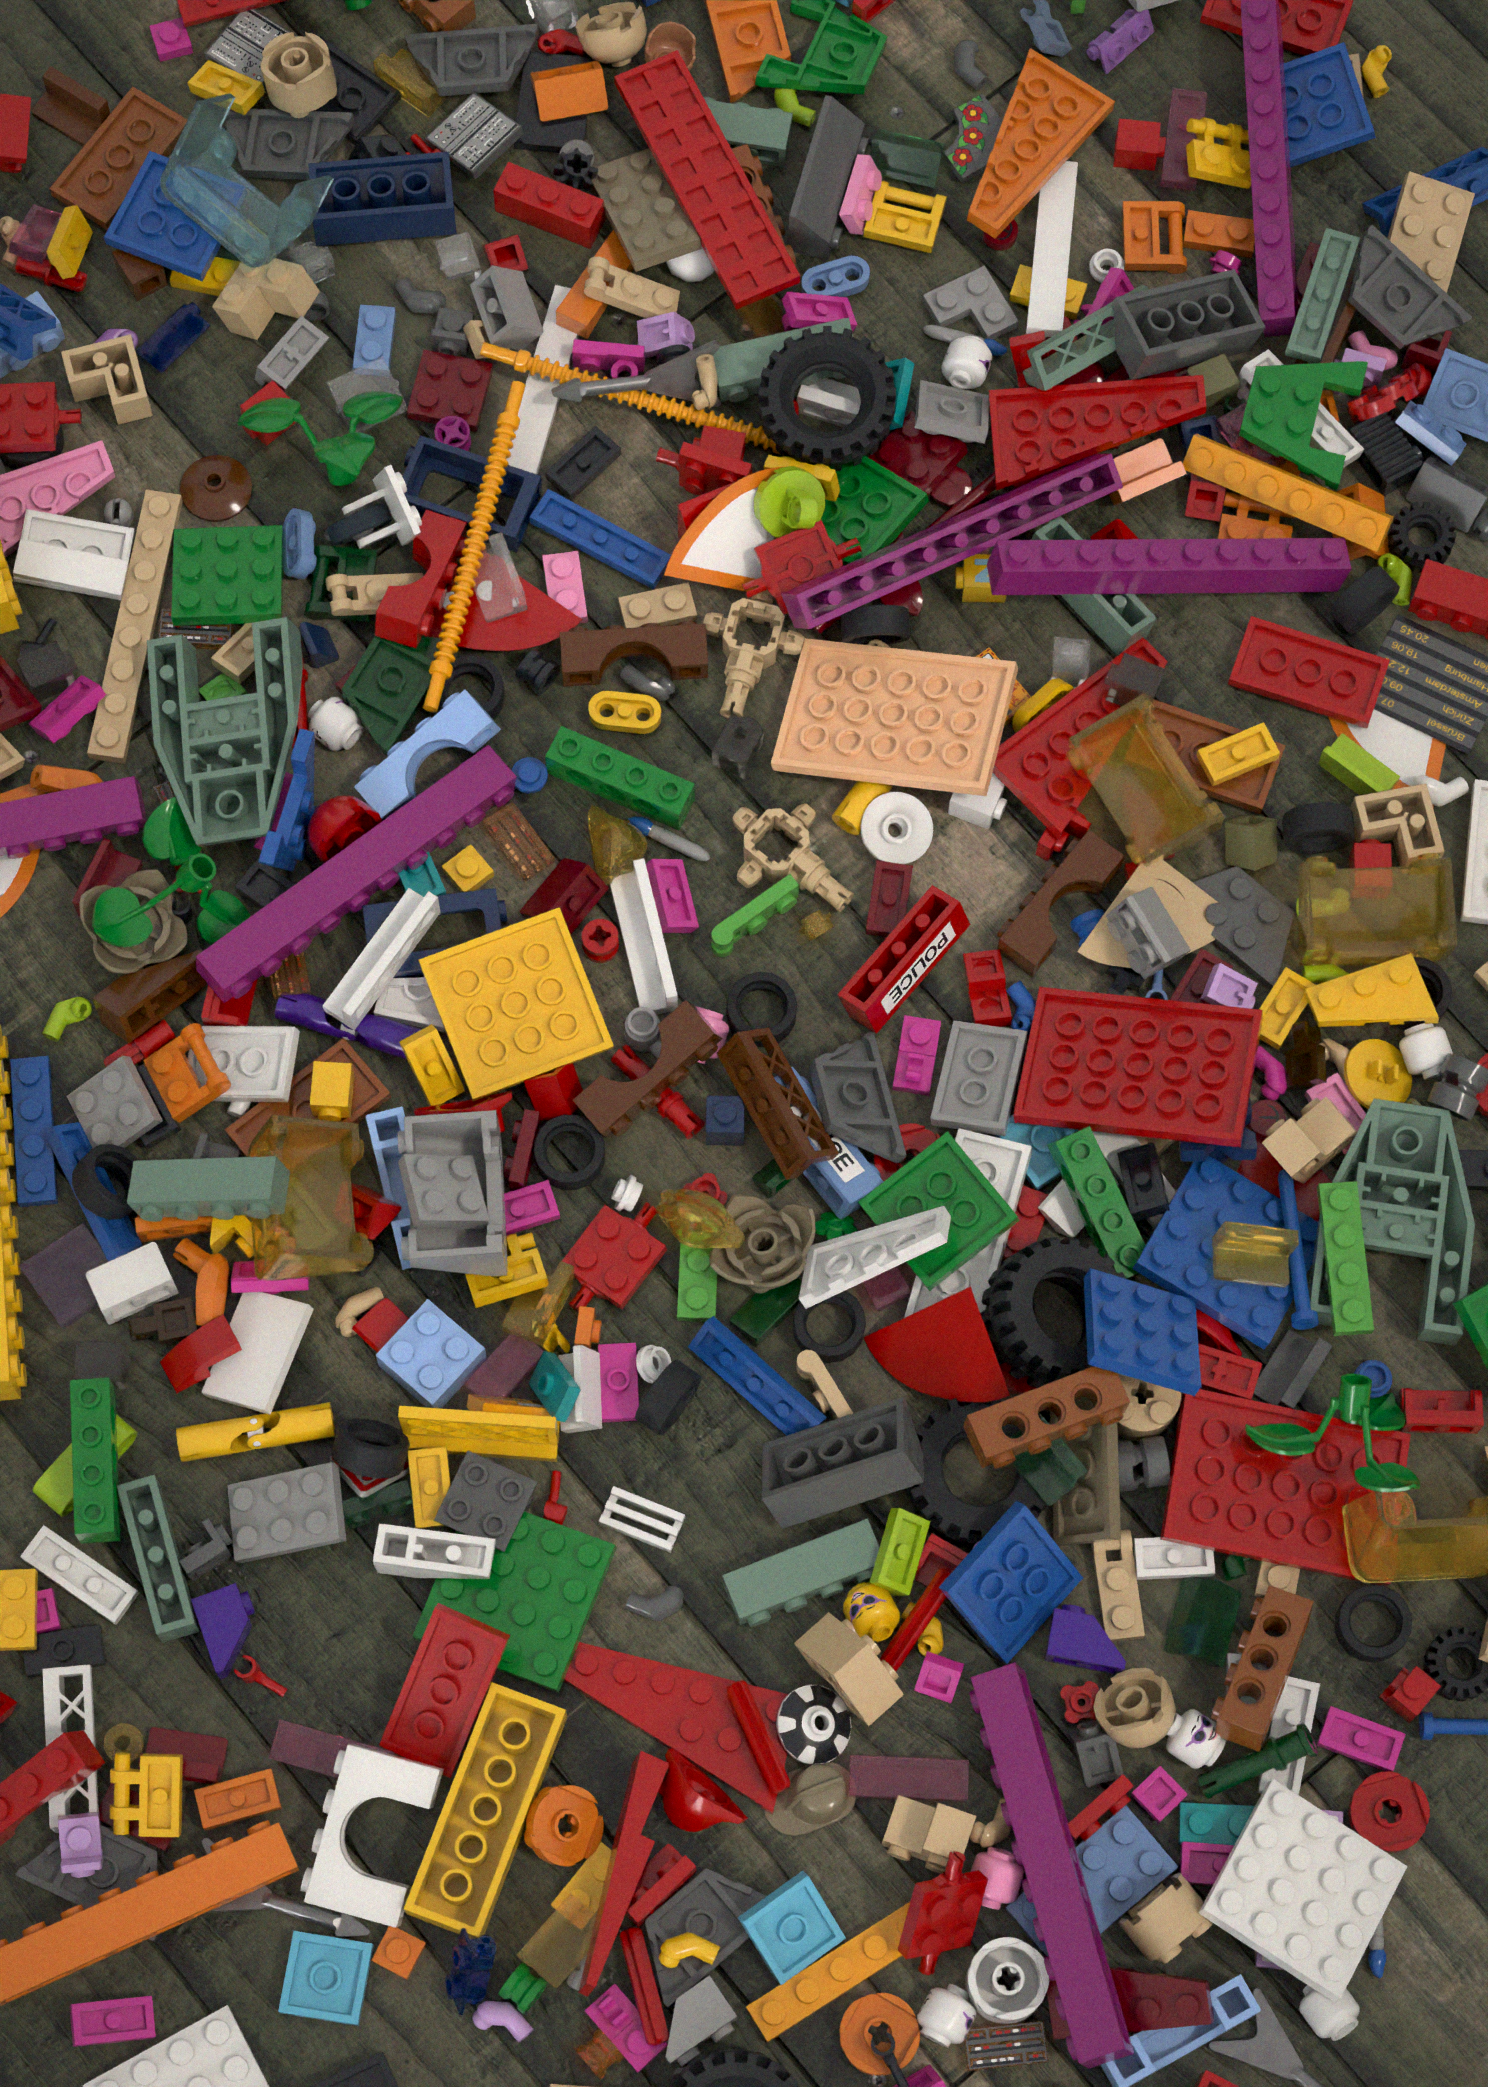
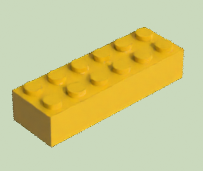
M493 1682L491 1683L404 1906V1911L407 1915L482 1942L525 1830L529 1808L538 1796L567 1720L565 1709Z

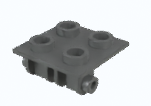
M467 1451L434 1521L465 1535L496 1539L495 1548L505 1552L525 1509L529 1510L534 1500L532 1494L538 1481Z

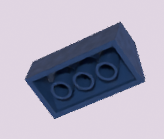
M449 151L308 163L312 221L316 246L457 234Z

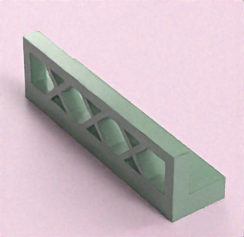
M1329 228L1325 229L1285 355L1309 362L1308 364L1321 362L1354 262L1360 237Z
M1140 285L1125 295L1148 290V286ZM1113 302L1028 350L1027 354L1032 367L1023 371L1027 384L1047 391L1115 351L1114 319L1101 326L1105 318L1109 316L1114 317ZM1081 332L1087 334L1072 343L1074 336ZM1052 349L1057 351L1056 353L1050 355L1044 360H1041L1040 356L1047 353L1048 351Z

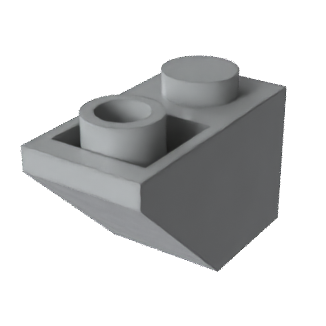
M710 1975L676 1999L665 2056L670 2067L676 2062L681 2067L685 2066L689 2061L701 2054V2051L698 2049L700 2045L710 2038L716 2044L735 2030L731 2024L737 2020V2015Z

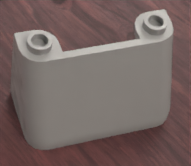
M496 1110L404 1117V1131H398L399 1154L473 1155L489 1222L484 1229L414 1228L410 1214L411 1229L408 1230V1237L401 1238L403 1260H409L412 1268L491 1277L507 1276L503 1155Z

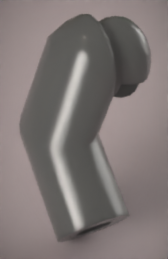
M962 40L954 49V70L978 91L988 80V77L975 67V53L979 51L978 45L972 40Z
M632 665L625 666L621 671L620 679L637 692L655 698L658 702L667 701L670 699L669 695L675 691V685L668 677L662 676L655 682Z

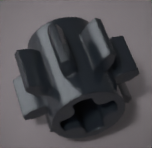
M575 148L574 152L568 155L564 152L560 153V164L554 165L553 175L560 176L559 182L578 190L584 188L586 191H589L592 185L591 179L596 178L598 168L590 167L593 158L592 154L586 156L579 151V148Z

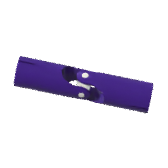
M285 987L281 991L275 1009V1019L326 1035L344 1038L348 1041L356 1040L370 1049L405 1060L407 1058L399 1041L422 1030L370 1014L365 1015L355 1030L344 1023L341 1024V1029H337L328 1023L333 1016L323 1010V1004L327 999L308 993L296 994L295 989L292 991Z

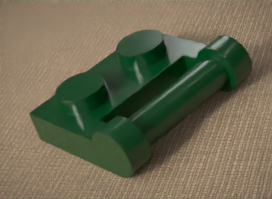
M327 545L315 546L314 554L317 561L313 572L310 601L305 604V617L312 620L330 618L369 622L370 614L332 615L330 603L324 602L326 591L325 579L328 576L329 564L332 562L339 563L337 574H345L347 576L375 575L378 559L377 550ZM346 591L347 598L353 600L352 591Z

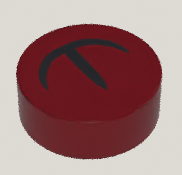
M1013 219L996 239L983 231V240L987 246L994 250H1007L1017 241L1018 224Z
M1260 1100L1253 1104L1251 1123L1247 1126L1249 1130L1255 1132L1256 1137L1266 1139L1268 1138L1266 1131L1280 1119L1286 1121V1115L1283 1108L1277 1102Z

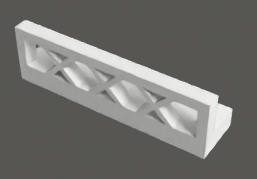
M1269 349L1244 364L1237 377L1240 381L1237 397L1240 400L1244 398L1246 404L1250 392L1246 384L1248 382L1251 385L1256 366L1283 365ZM1319 403L1309 446L1345 455L1344 468L1358 459L1364 448ZM1313 475L1323 487L1329 488L1325 486V481Z
M643 858L633 861L634 871L608 876L638 1005L639 1007L651 1009L657 1015L674 1011L678 1007V995Z
M408 888L323 1004V1010L355 1030L441 913L438 897L429 891L423 897Z
M89 1664L42 1669L46 1746L61 1734L67 1732L66 1719L75 1711L85 1720L84 1731L96 1748L92 1666ZM83 1675V1691L71 1702L65 1697L64 1677ZM83 1700L84 1713L77 1707ZM97 1770L76 1787L48 1801L50 1829L55 1833H59L58 1816L71 1815L70 1798L77 1790L89 1799V1813L99 1812ZM87 1779H88V1792L85 1791V1790L81 1787V1785H82Z

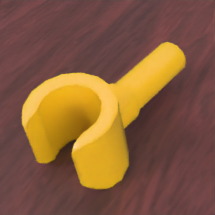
M552 1304L543 1305L546 1332L542 1335L540 1343L547 1352L554 1353L555 1348L559 1345L565 1353H568L570 1343L557 1328Z

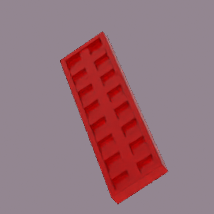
M678 50L614 76V82L680 207L700 237L701 246L735 309H740L800 283L798 270Z

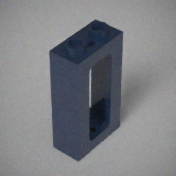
M420 435L416 446H410L404 461L406 470L403 474V479L407 487V492L404 495L409 506L414 505L421 519L425 511L430 510L467 522V536V531L472 529L469 526V522L475 520L471 515L420 499L419 494L430 473H437L479 487L480 484L484 483L482 476L487 474L484 470V467L489 465L487 458ZM508 465L504 468L506 475L501 477L504 483L502 486H498L501 489L499 495L516 501L505 527L488 523L491 526V530L486 532L489 539L484 542L517 553L530 523L529 517L536 508L543 492L542 479L540 475Z
M496 888L437 896L441 912L438 916L481 911L485 917L487 934L500 930V923L508 922L505 900L497 901ZM399 901L362 906L367 944ZM451 947L411 952L393 978L424 977L419 959Z

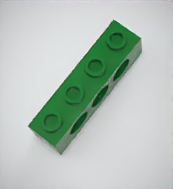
M563 726L560 727L545 756L548 774L678 831L695 800L694 783Z
M1090 1126L1047 1144L1091 1241L1099 1249L1098 1255L1103 1257L1107 1254L1113 1259L1115 1264L1112 1267L1117 1274L1123 1272L1126 1279L1137 1274L1138 1272L1132 1268L1145 1247V1243Z
M109 1377L70 1380L74 1534L81 1544L121 1541L119 1493L117 1489L119 1481L115 1386Z

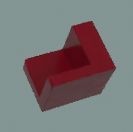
M1445 330L1442 341L1428 338L1414 344L1410 343L1401 368L1407 369L1413 363H1420L1425 369L1430 370L1431 379H1433L1444 351L1448 346L1452 332Z

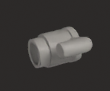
M638 1007L632 1010L625 1020L624 1036L625 1042L632 1050L640 1053L651 1052L658 1059L661 1052V1035L658 1028L660 1021L656 1013L647 1007Z

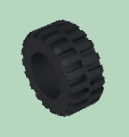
M1050 1237L1023 1248L1000 1264V1268L994 1271L988 1280L991 1287L983 1292L981 1302L983 1305H987V1309L980 1314L984 1325H988V1336L991 1344L995 1346L998 1352L995 1355L999 1364L1007 1363L1011 1367L1009 1374L1017 1380L1024 1376L1028 1377L1027 1384L1035 1388L1093 1367L1088 1364L1084 1296V1277L1089 1269L1092 1268L1126 1279L1123 1272L1117 1274L1112 1267L1115 1264L1113 1259L1107 1254L1103 1257L1097 1254L1098 1247L1089 1242L1079 1246L1080 1241L1077 1238L1065 1237L1060 1241L1057 1237ZM1040 1281L1052 1282L1063 1287L1078 1303L1083 1318V1330L1076 1346H1065L1053 1341L1039 1327L1033 1312V1294Z

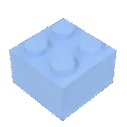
M427 1299L376 1354V1359L381 1369L425 1407L442 1409L487 1360L485 1348Z

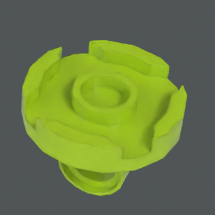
M795 466L782 467L775 470L776 474L771 476L767 482L763 480L760 483L754 497V514L760 521L761 526L772 536L779 538L798 529H811L816 522L821 520L825 509V493L820 481L805 469Z

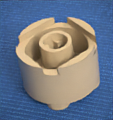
M294 32L274 38L265 46L262 52V62H260L270 101L278 109L290 113L294 118L307 116L309 112L322 107L337 94L336 78L329 49L320 37L305 32L306 36H294Z
M1117 1373L1130 1400L1125 1413H1123L1124 1417L1117 1422L1118 1435L1128 1440L1140 1441L1141 1438L1158 1436L1164 1432L1172 1423L1181 1402V1392ZM1137 1392L1142 1393L1144 1398L1147 1399L1145 1404L1138 1403V1397L1135 1396Z
M1181 1873L1171 1877L1175 1882L1174 1885L1171 1884L1166 1889L1161 1883L1128 1911L1132 1917L1130 1921L1121 1918L1118 1922L1149 1962L1156 1960L1157 1963H1168L1182 1951L1179 1943L1190 1936L1197 1938L1213 1924L1199 1914L1204 1901Z

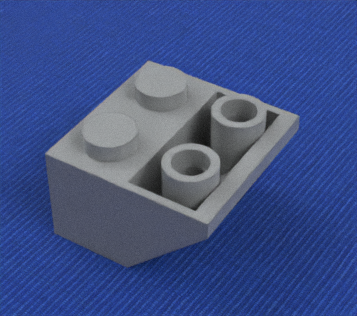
M1153 887L1127 897L1106 915L1109 921L1107 923L1109 932L1115 940L1122 942L1128 952L1127 960L1129 965L1136 973H1140L1144 980L1178 961L1191 951Z

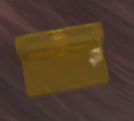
M400 49L392 59L381 52L373 61L375 75L400 91L401 98L428 118L449 97L438 95L413 56L404 49Z
M1225 1221L1212 1237L1214 1278L1217 1280L1285 1288L1289 1284L1288 1257L1299 1245L1298 1230Z
M562 1261L558 1264L553 1276L546 1274L549 1283L547 1287L516 1296L502 1323V1330L504 1332L542 1346L544 1345L573 1288L574 1266Z
M570 1893L519 1951L517 1956L528 1966L536 1970L553 1987L558 1988L586 1957L596 1914L575 1895Z

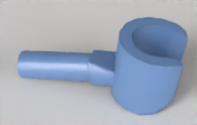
M1163 969L1153 975L1151 990L1146 994L1145 998L1156 995L1163 1000H1168L1166 993L1162 990Z

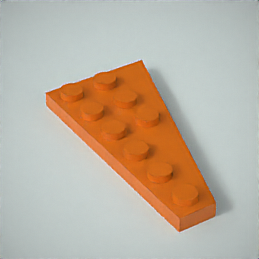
M1030 48L997 134L994 147L988 158L982 179L979 182L970 206L967 221L996 239L1113 111L1115 101Z

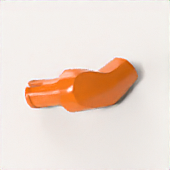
M37 765L31 773L30 788L45 793H53L101 783L103 780L97 774L86 770Z
M183 1239L175 1248L176 1252L173 1253V1258L198 1274L196 1285V1325L203 1326L222 1314L224 1315L230 1276L229 1264L222 1254H209L190 1239Z

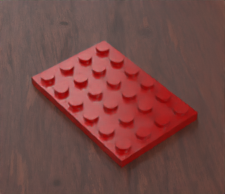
M1039 987L1013 1114L1014 1122L1078 1130L1090 1126L1091 1130L1096 1132L1241 1148L1263 1021V1010Z
M1199 1389L1195 1396L1182 1394L1160 1540L1369 1584L1389 1586L1391 1584L1403 1491H1373L1359 1485L1354 1479V1473L1357 1468L1368 1467L1366 1464L1362 1426L1350 1424L1342 1419L1332 1417L1320 1441L1314 1442V1452L1292 1456L1276 1454L1255 1443L1245 1430L1246 1424L1256 1427L1267 1424L1290 1423L1302 1426L1311 1433H1314L1318 1429L1324 1415ZM1370 1429L1373 1458L1379 1465L1390 1462L1406 1467L1411 1434L1394 1430L1376 1431Z

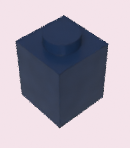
M707 1096L706 1145L744 1146V1102L740 1096Z

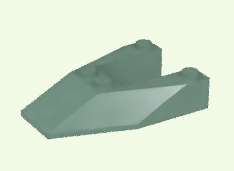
M288 617L252 623L257 693L200 702L196 648L182 634L147 640L154 747L198 847L265 837L268 830L271 831L298 722L303 670L300 630Z
M1374 1098L1332 1183L1357 1181L1365 1249L1426 1258L1417 1340L1455 1346L1463 1335L1464 1324L1453 1303L1466 1296L1468 1292L1475 1222L1450 1110ZM1319 1216L1308 1290L1311 1310L1318 1313L1319 1324L1332 1326Z

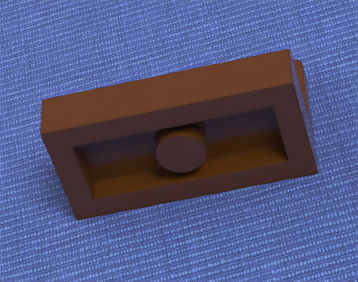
M50 66L42 76L46 92L31 109L32 115L84 147L110 115L108 102L103 97Z

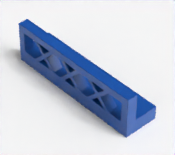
M1484 147L1475 149L1422 176L1475 193L1472 206L1477 205L1488 199V149ZM1402 185L1362 203L1364 213L1378 220L1380 231L1386 238L1389 234Z
M0 283V348L20 361L33 358V335L56 328V318Z

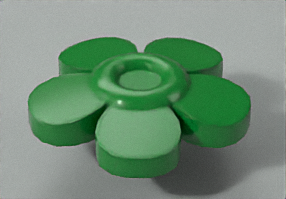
M833 1212L821 1214L820 1221L815 1222V1233L826 1235L827 1241L857 1232L858 1230L853 1226L854 1219L848 1215L840 1220Z

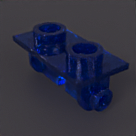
M195 303L183 304L178 311L136 350V353L162 374L211 325L199 316L201 310Z
M461 1928L458 1945L453 1947V1966L451 1974L446 1976L445 1981L447 1996L449 1999L454 2000L459 2015H463L466 2003L477 2004L485 1998L490 1978L489 1969H492L497 1951V1946L491 1936L482 1935L476 1939H469L465 1928Z

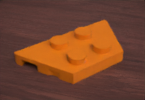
M704 0L730 103L736 102L757 87L755 85L756 75L766 54L791 62V53L777 0Z

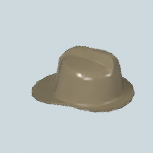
M827 1762L803 1766L787 1773L790 1779V1787L778 1793L773 1815L765 1810L764 1812L771 1826L782 1834L791 1836L808 1834L835 1823L849 1814L855 1805L857 1795L855 1781L850 1773L837 1763Z

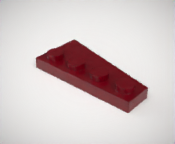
M1110 1967L1128 2032L1209 2025L1214 2022L1208 1980L1163 1973H1145L1123 1967ZM1049 1978L1047 1998L1053 2038L1064 2039L1071 2034L1067 2020L1063 2021L1057 2011L1055 1997L1060 1994L1056 1980L1051 1981Z

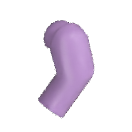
M485 2001L478 2005L477 2010L472 2016L474 2025L481 2030H486L492 2025L505 2026L518 2043L534 2030L510 2002Z

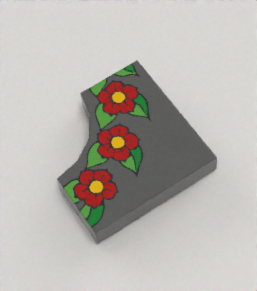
M983 93L953 110V117L958 126V135L954 144L944 151L943 159L962 184L985 171L988 158L1003 121Z

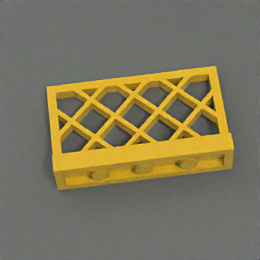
M399 1406V1422L403 1433L408 1437L410 1443L408 1451L446 1446L448 1454L466 1455L467 1451H470L482 1457L557 1462L560 1421H556V1417Z

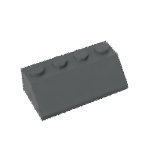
M825 95L789 214L788 245L792 246L795 253L827 261L829 260L832 248L838 249L841 241L843 228L838 227L841 219L839 213L857 154L866 155L869 145V138L864 137L865 123L832 96Z
M1235 269L1118 296L1113 301L1116 352L1131 380L1199 364L1224 353L1228 357L1248 352L1265 329V325Z
M904 1397L762 1445V1500L782 1529L924 1482L923 1452Z

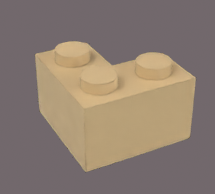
M248 251L212 307L231 333L258 340L275 312L299 318L301 315L304 317L320 291L302 265Z
M131 334L61 352L75 402L110 394L118 425L153 416Z
M1427 784L1354 797L1350 809L1353 812L1356 843L1365 839H1376L1380 842L1393 840L1401 874L1438 866L1445 851Z
M1327 1097L1321 1101L1315 1098L1301 1110L1303 1117L1298 1121L1290 1118L1286 1122L1284 1119H1280L1266 1131L1268 1138L1262 1142L1286 1172L1303 1184L1352 1143L1357 1133L1356 1128Z
M828 1612L794 1643L810 1667L833 1686L848 1709L868 1726L904 1695L895 1682L899 1678L896 1671L885 1660L880 1661L877 1657L881 1652L877 1644L866 1634L859 1637L853 1624L846 1618L841 1622Z
M898 1795L882 1846L889 1848L887 1854L904 1861H910L911 1856L926 1861L925 1868L942 1874L945 1871L950 1852L957 1851L964 1854L976 1816L938 1803L937 1807L934 1808Z

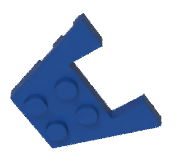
M299 729L290 758L294 775L276 832L269 830L267 832L258 861L260 864L294 872L297 860L302 861L304 859L307 849V839H304L312 814L317 808L314 805L315 734L313 731Z

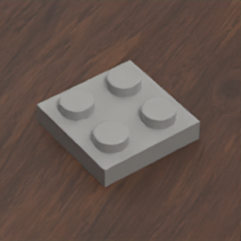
M920 380L916 398L915 428L922 429L924 432L932 435L944 434L957 437L959 440L967 443L975 441L985 444L988 433L989 395Z
M130 1056L119 1057L67 1095L92 1148L100 1144H114L125 1148L163 1121Z
M402 1155L398 1165L414 1228H485L489 1222V1217L473 1155Z

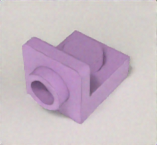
M676 312L637 321L638 345L645 346V358L654 357L658 351L671 345H686L690 348V351L693 350L692 342L695 339L693 326L690 321Z
M1349 348L1345 349L1342 360H1334V362H1368L1363 382L1365 387L1375 384L1377 387L1379 386L1387 359ZM1332 391L1334 394L1339 395V392Z
M1219 963L1213 966L1201 999L1212 1005L1252 1009L1255 1003V996L1253 994L1258 983Z
M99 1812L58 1816L62 1859L60 1864L61 1873H71L72 1877L80 1878L95 1874V1870L102 1869L103 1848Z

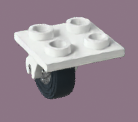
M392 465L385 467L373 479L377 489L376 492L342 508L344 518L327 528L328 535L334 546L355 540L358 547L363 548L395 533L403 546L421 533L419 526H422L420 515L414 505L409 506L404 495L407 492L405 481L399 472H394ZM382 499H385L387 506L385 505V503L377 504L364 509L365 506H368ZM391 515H392V517H393V519H394V522H395L394 524H392V525H390V526H388V527H386V528H383V529H381V530H379V531H377V532H374V531H376V530H378V529L384 527L385 525L389 524V523L392 521V518H391Z

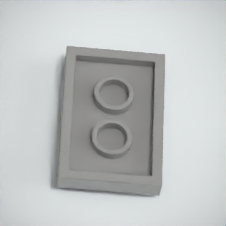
M953 1020L930 1117L931 1125L1006 1136L1028 1040L1027 1031Z
M330 1462L227 1485L234 1561L245 1563L346 1541L338 1464Z

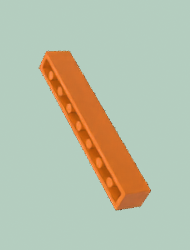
M269 1820L258 1823L247 1829L249 1836L236 1842L233 1841L232 1837L216 1842L210 1846L211 1853L198 1859L195 1854L185 1856L172 1863L174 1870L159 1876L158 1871L145 1874L135 1880L136 1887L123 1893L120 1887L112 1889L98 1896L99 1904L84 1910L82 1904L72 1907L60 1914L61 1921L48 1927L45 1921L32 1925L22 1931L23 1938L10 1944L7 1938L0 1940V2006L299 1871L279 1822L273 1825L270 1824Z

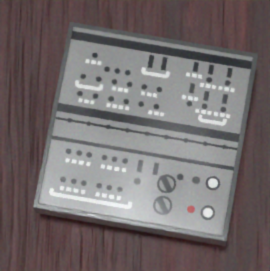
M255 9L241 12L234 17L204 53L205 59L262 82L264 90H266L260 64L263 58L262 52L271 40L291 32Z
M473 92L425 139L428 146L432 149L437 148L442 152L449 151L450 162L476 180L524 132L521 125Z

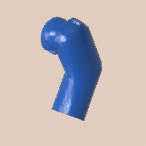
M1018 981L1006 990L1017 1006L1011 1021L1012 1029L1027 1031V1035H1029L1036 1001L1022 981Z

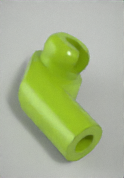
M74 997L57 1003L42 1031V1035L49 1040L58 1042L66 1025L82 1021L92 1013L91 1002L83 997Z

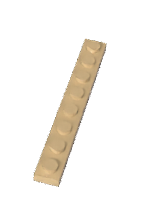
M153 490L145 491L102 684V689L107 695L98 702L87 751L89 759L122 764L126 762L148 662L147 640L153 639L174 543V529H177L183 500L180 494Z

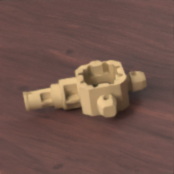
M767 590L752 596L751 600L742 598L732 603L728 618H724V614L713 612L707 613L704 618L703 624H706V634L717 638L719 635L723 636V652L728 659L724 670L726 676L725 683L728 687L720 714L727 719L730 718L731 710L734 713L733 720H741L743 718L748 693L759 682L762 669L775 664L779 649L783 650L784 654L791 655L801 654L805 637L792 630L784 632L785 616L778 606L773 605L774 598ZM748 617L753 618V622L763 625L764 622H770V628H773L767 647L761 646L760 650L754 649V645L743 643L742 646L737 645V640L734 637L740 621L746 622Z
M804 803L797 806L790 815L781 808L767 809L758 819L756 813L744 807H741L732 818L734 826L744 834L743 853L745 862L737 873V880L744 887L750 888L755 886L762 879V875L771 883H777L791 874L801 890L807 889L812 894L818 893L836 908L838 912L844 910L845 906L843 904L848 905L854 897L853 892L847 890L830 876L831 871L825 867V861L809 849L808 828L814 822L816 812L808 804ZM774 828L778 832L782 829L787 837L792 841L798 842L797 848L789 854L785 861L782 859L779 864L775 860L771 863L768 857L760 850H755V844L765 836L767 831L771 832Z

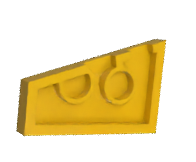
M1412 953L1305 989V996L1318 1027L1364 1026L1365 1023L1389 1022L1390 1025L1404 1024V1021H1424L1425 1024H1433L1439 1021L1438 1014Z

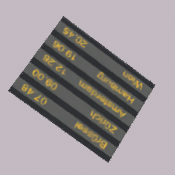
M1398 614L1377 653V656L1389 659L1390 662L1374 710L1469 754L1488 718V656Z

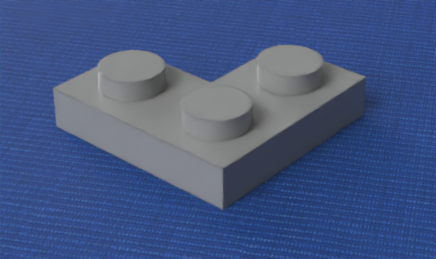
M985 265L923 294L922 302L936 325L945 327L970 315L984 339L991 338L993 340L1018 328V319Z

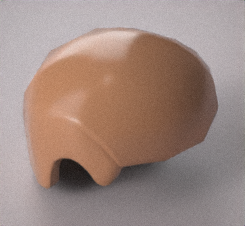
M672 21L660 23L649 33L644 48L645 61L647 63L678 50L690 71L696 59V38L682 24Z

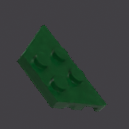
M423 635L417 648H413L374 636L341 689V694L345 701L355 711L362 725L386 756L388 751L398 742L427 695L431 680L429 668L431 662L436 660L433 654L439 651L436 648V643L441 641L439 638L424 637Z

